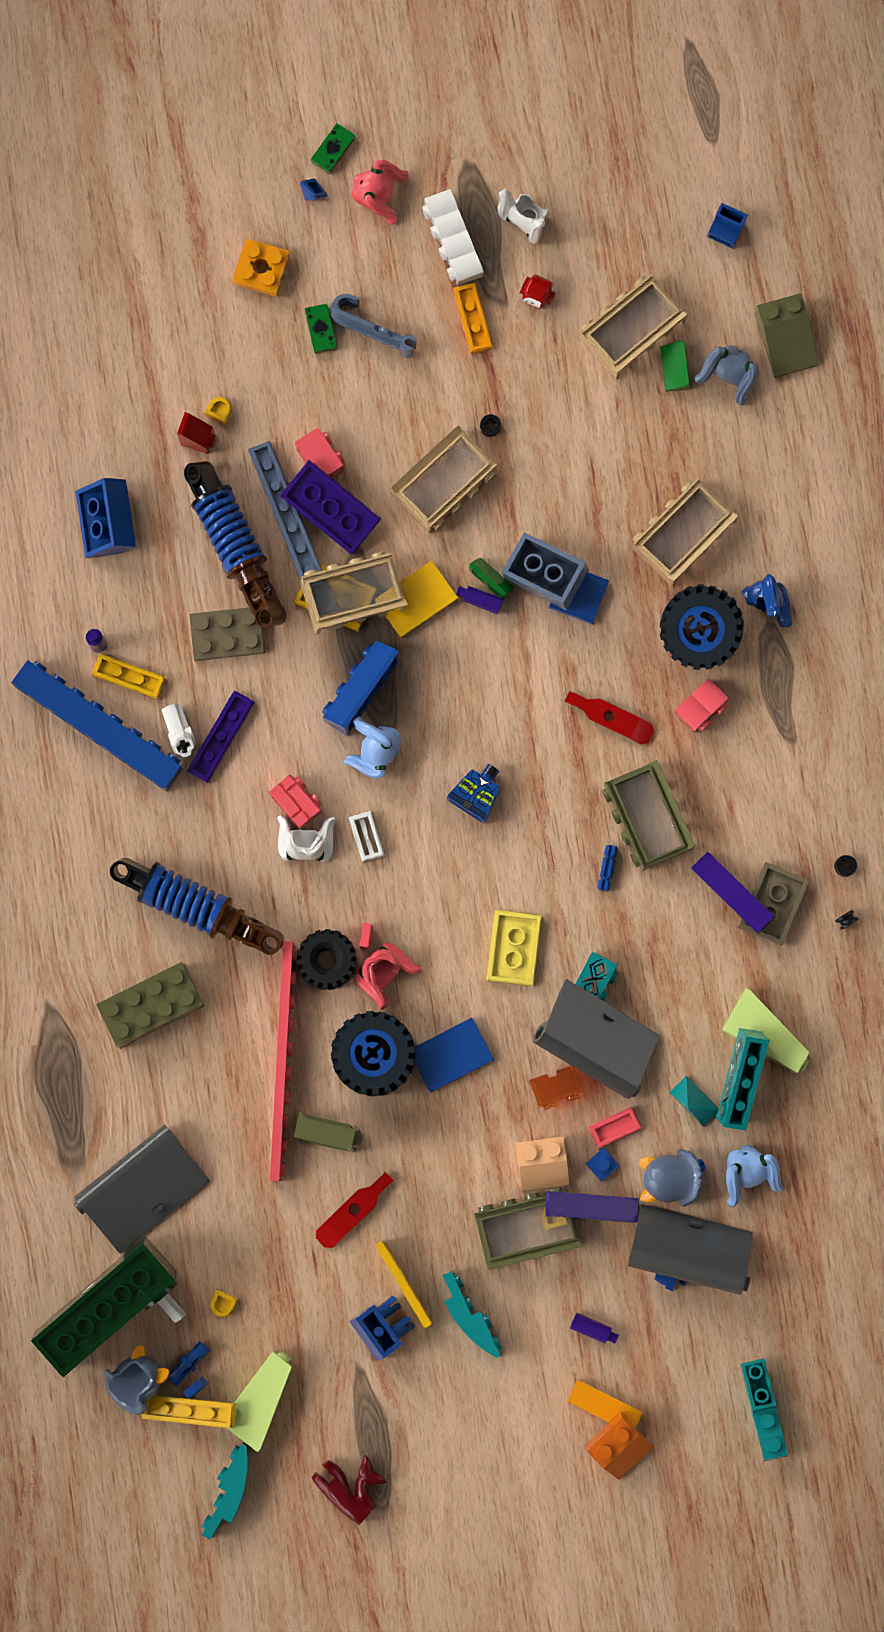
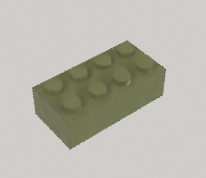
M183 962L96 1004L116 1047L119 1049L205 1007Z

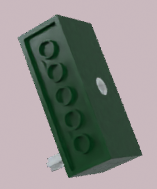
M145 1236L35 1331L31 1342L63 1378L143 1308L148 1310L158 1303L174 1323L181 1320L186 1313L169 1294L177 1284L175 1281L177 1271Z

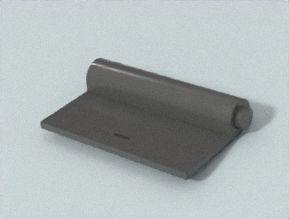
M566 979L548 1020L542 1023L533 1036V1043L624 1098L629 1099L635 1097L641 1089V1079L660 1035Z
M164 1124L74 1197L76 1202L73 1204L82 1215L86 1212L115 1249L121 1253L210 1180Z
M641 1204L628 1267L741 1295L743 1291L747 1292L750 1283V1277L746 1275L753 1232Z

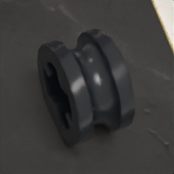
M493 414L485 415L480 422L481 432L489 437L497 435L501 429L500 419ZM488 420H493V424L497 423L493 431H488V428H484Z
M843 855L835 861L834 869L838 875L848 877L856 871L857 863L852 856ZM842 860L844 862H851L852 866L849 867L851 868L849 872L840 869L842 865L840 862Z
M853 909L835 920L836 923H840V930L859 920L858 917H854Z

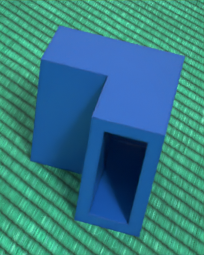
M721 203L707 237L733 249L748 215Z

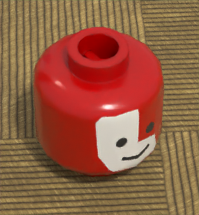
M536 274L531 276V278L527 277L520 290L523 301L538 309L543 308L545 304L550 305L556 292L552 291L553 283L550 280Z

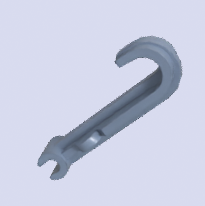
M341 294L334 299L330 308L331 317L334 322L379 341L384 345L400 350L402 356L406 358H412V351L417 348V339L413 335L402 336L385 327L378 326L345 312L340 308L344 305L358 308L360 300L356 296Z

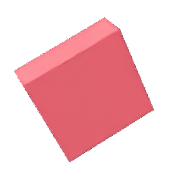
M363 923L359 945L362 949L370 948L373 931L372 924Z

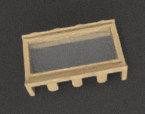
M652 274L647 278L643 276L633 285L635 288L629 293L624 291L617 297V302L612 307L608 305L603 308L595 321L589 320L581 328L580 339L615 379L620 376V371L626 366H632L636 363L638 356L646 350L649 352L653 349L655 342L661 337H667L671 334L673 328L678 323L683 324L686 322L688 314L681 310L652 277Z
M458 425L391 487V494L429 533L434 529L438 531L446 523L445 518L450 514L455 515L463 507L462 502L467 498L472 499L480 491L479 487L484 482L488 484L497 475L495 473L497 471V464Z
M698 478L693 483L691 481L687 482L681 489L682 494L677 499L673 497L665 505L666 510L661 515L657 513L649 521L648 524L651 526L645 532L641 529L632 539L634 541L632 549L671 586L738 518V515L721 502Z
M378 552L371 555L372 558L369 559L355 558L350 560L349 564L340 566L337 563L326 567L327 570L320 572L317 569L305 572L304 576H301L300 584L316 635L320 634L322 629L333 626L334 629L343 627L344 623L355 620L357 623H361L370 616L379 615V617H383L392 610L400 609L401 612L406 611L408 604L404 598L392 553Z

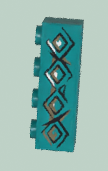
M592 951L575 984L604 1001L608 994L604 991L607 984H613L619 973L615 970L617 964Z
M739 1028L716 1116L723 1127L744 1131L747 1129L770 1041L761 1031Z

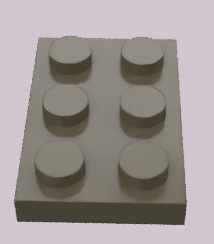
M250 607L189 614L194 661L264 654L262 627L257 624Z
M765 862L752 895L775 918L759 934L743 919H741L738 928L783 946L809 880Z

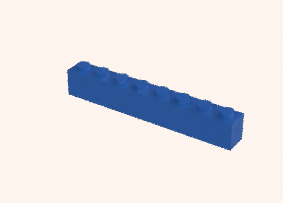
M29 660L26 661L11 682L15 688L166 792L183 770L181 765H179L181 761L171 753L166 756L160 752L161 747L154 741L150 740L147 743L140 738L143 735L133 727L127 729L121 725L123 720L113 713L110 716L105 714L103 706L94 700L91 703L83 698L85 694L77 688L73 687L71 690L64 685L66 681L56 674L53 677L45 672L47 668L38 661L34 663Z

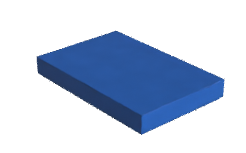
M473 1018L415 1046L416 1057L414 1062L430 1093L494 1060Z

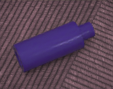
M459 586L456 595L464 598L463 602L497 615L504 601L503 598L468 586L467 589Z
M91 629L87 632L86 641L91 650L96 653L103 652L106 649L107 642L98 629Z
M577 1312L570 1326V1329L604 1344L607 1341L615 1344L619 1336L611 1332L612 1327Z

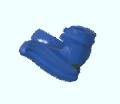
M767 574L763 580L757 581L751 586H746L742 590L748 605H754L757 609H761L763 612L766 611L770 617L777 616L781 627H790L792 625L787 590L782 583H777L772 575Z

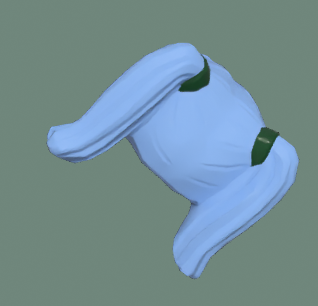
M356 716L353 719V724L366 737L362 742L361 755H349L344 759V763L356 768L369 777L375 779L382 778L387 765L393 761L400 751L401 735L394 728L384 726L376 728L363 721L360 716Z
M744 1145L739 1150L729 1152L727 1156L726 1183L729 1192L727 1203L730 1207H734L739 1203L741 1187L751 1188L767 1180L773 1191L779 1192L784 1189L781 1183L779 1163L773 1155H762L751 1145Z

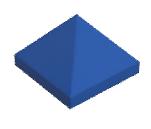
M313 178L300 182L305 200L315 201L328 196L316 179Z

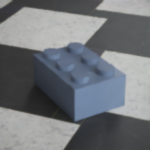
M524 532L502 574L506 581L567 611L589 570L585 562Z

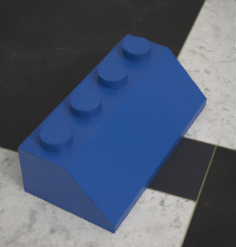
M377 640L373 645L369 644L362 654L364 659L360 664L355 663L349 672L350 679L347 683L342 682L336 691L338 696L333 703L329 701L322 711L324 714L323 720L345 736H348L354 727V717H361L400 661L398 650Z

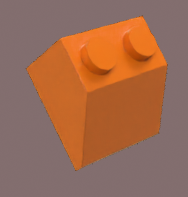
M621 1411L586 1443L587 1452L618 1480L654 1448V1445Z

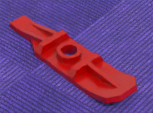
M569 691L564 701L584 711L589 720L640 745L648 743L654 733L653 726L648 721L600 698L586 699ZM612 713L614 719L612 721H607L605 719V714Z
M385 1172L371 1186L358 1189L316 1230V1239L324 1248H333L376 1206L379 1194L394 1180ZM351 1206H359V1213L352 1214L350 1211Z

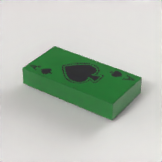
M336 123L312 156L311 162L330 174L356 138L355 135Z
M327 303L305 308L314 354L336 350L337 347Z

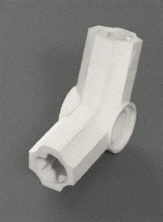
M181 703L166 706L162 709L169 730L168 736L175 754L187 757L191 755L192 749L197 745L191 727L188 726Z

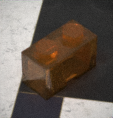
M568 1066L556 1070L557 1076L549 1078L548 1074L529 1080L538 1108L543 1107L545 1111L557 1107V1101L566 1099L568 1103L580 1099L579 1094L583 1093L584 1090L576 1068Z

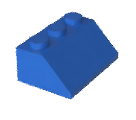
M103 478L75 491L85 558L120 554L136 547L126 479Z

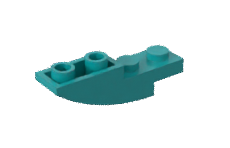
M452 1271L443 1274L452 1295L451 1298L444 1302L458 1326L484 1351L496 1358L501 1356L499 1350L503 1348L497 1336L492 1338L489 1328L493 1326L487 1313L482 1315L481 1311H478L471 1315L470 1310L474 1308L468 1295L463 1297L459 1289L464 1286L458 1273L453 1275Z
M765 1359L741 1363L748 1402L763 1460L765 1462L787 1457L788 1452Z
M244 1442L240 1447L238 1445L235 1446L229 1456L233 1461L229 1468L223 1467L217 1480L221 1481L218 1487L226 1491L225 1495L219 1494L213 1505L217 1508L213 1516L208 1514L201 1528L205 1529L202 1536L209 1540L213 1537L222 1519L230 1523L233 1521L241 1504L249 1470L248 1444Z

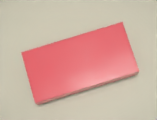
M632 1107L588 1127L598 1149L642 1129Z

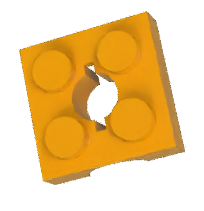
M245 238L232 279L233 285L277 297L282 274L290 257V251ZM265 263L269 266V270L260 274L254 271L253 266Z

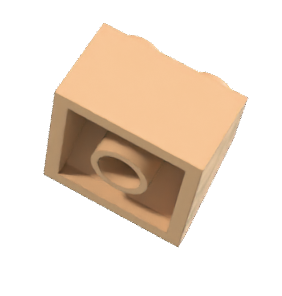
M563 1136L515 1144L522 1191L569 1185Z

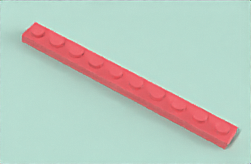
M283 941L270 1181H281V1176L285 1177L286 1162H282V1152H287V1138H283V1128L288 1129L289 1114H284L285 1104L289 1105L290 1090H286V1080H291V1066H287V1057H292L293 1043L288 1042L289 1033H293L294 1019H290V1009L295 1008V995H291V985H296V971H292L293 962H297L298 948L294 947L292 941Z

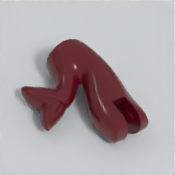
M364 1455L355 1483V1495L353 1496L342 1469L334 1462L327 1460L322 1465L334 1479L328 1483L324 1477L315 1472L311 1477L313 1482L340 1512L360 1525L376 1507L369 1494V1486L385 1484V1478L381 1474L372 1471L371 1461Z

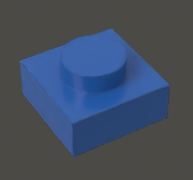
M604 1148L585 1163L600 1181H603L619 1167Z

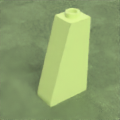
M746 988L721 1031L735 1040L739 1028L761 1031L770 1040L766 1058L794 1074H797L799 1070L803 1072L810 1061L807 1058L809 1051L753 992Z
M273 1351L236 1399L234 1402L237 1404L235 1428H227L257 1452L263 1446L293 1367L289 1363L291 1358L282 1351H279L278 1354Z

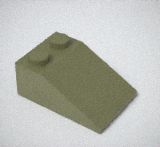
M801 293L756 306L754 315L774 378L819 365L810 321Z

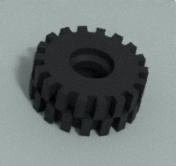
M330 929L317 930L315 933L309 934L300 944V949L297 952V965L302 977L311 986L321 990H334L333 988H339L345 982H348L355 972L357 958L354 946L339 931H332ZM323 951H331L336 956V964L330 969H324L318 964V956Z

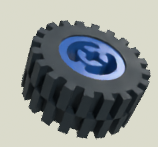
M698 584L695 587L689 586L685 590L679 591L669 601L663 611L659 627L661 628L660 638L664 641L663 647L666 652L669 651L671 653V658L674 661L679 660L682 662L681 665L686 668L687 666H692L694 670H700V668L708 670L712 669L715 665L720 666L734 655L741 642L744 628L742 611L736 605V600L730 598L725 590L716 589L717 586L710 585L708 587L704 586V584ZM702 612L710 613L717 620L719 626L718 635L713 640L708 638L713 629V626L705 629L704 633L701 630L693 631L692 636L701 640L702 643L693 642L685 632L684 623L690 615L695 618L690 626L691 630L696 628L699 622L702 625L710 624L711 620L703 616Z
M366 1011V1013L354 1015L350 1020L347 1019L341 1029H338L335 1033L336 1037L331 1045V1060L339 1079L356 1093L372 1097L387 1095V1093L399 1089L398 1087L408 1080L407 1078L410 1073H412L416 1057L414 1041L408 1029L397 1018L381 1011ZM372 1036L384 1039L389 1044L391 1050L390 1058L387 1061L384 1060V1050L382 1047L377 1051L379 1055L377 1059L372 1057L367 1061L371 1065L380 1064V1069L375 1071L362 1068L356 1059L358 1047H363L362 1056L366 1059L369 1056L368 1050L370 1048L375 1050L379 1046L376 1042H366V1039Z

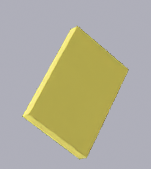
M495 910L486 981L534 986L542 921L541 915Z

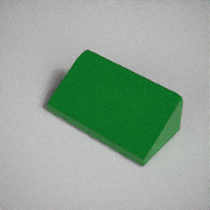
M684 341L660 346L665 392L689 389Z
M478 558L469 564V571L498 597L505 599L513 591L514 586L506 581L503 576L482 558Z

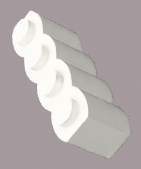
M448 189L424 198L425 206H422V210L426 220L430 219L433 224L430 230L434 240L438 239L441 247L438 248L443 261L447 260L450 268H447V272L451 282L455 281L457 286L482 278L484 272L451 190Z

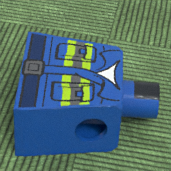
M490 764L486 765L481 774L473 769L470 770L448 794L447 801L485 824L500 790V786L493 782L499 770Z

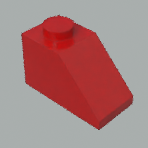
M184 413L177 432L182 446L207 454L209 448L214 447L217 435H214L213 426L190 413Z

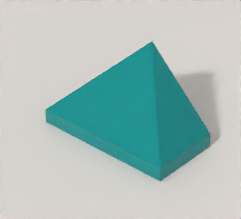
M687 1076L669 1092L702 1127L718 1112V1107Z

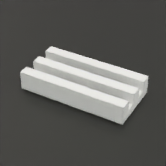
M367 811L348 817L362 863L378 857H384L385 854L372 812ZM365 817H368L370 826L379 851L377 853H374L372 844L363 819ZM356 820L360 822L370 855L365 856L356 828Z

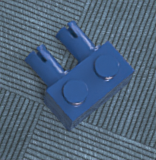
M390 1296L389 1299L377 1308L375 1305L367 1307L349 1321L377 1361L384 1359L402 1345L399 1339L415 1328L413 1322L404 1327L405 1324L411 1321L407 1315L392 1327L386 1322V1318L401 1309L399 1302L390 1307V1305L397 1301L394 1296Z

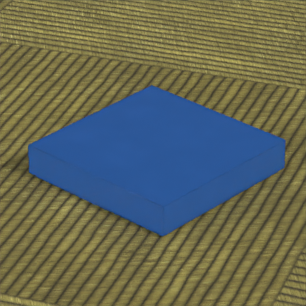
M587 573L567 611L550 603L549 609L593 624L609 580Z

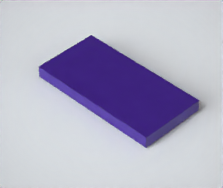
M310 459L280 495L282 499L351 555H353L382 519Z

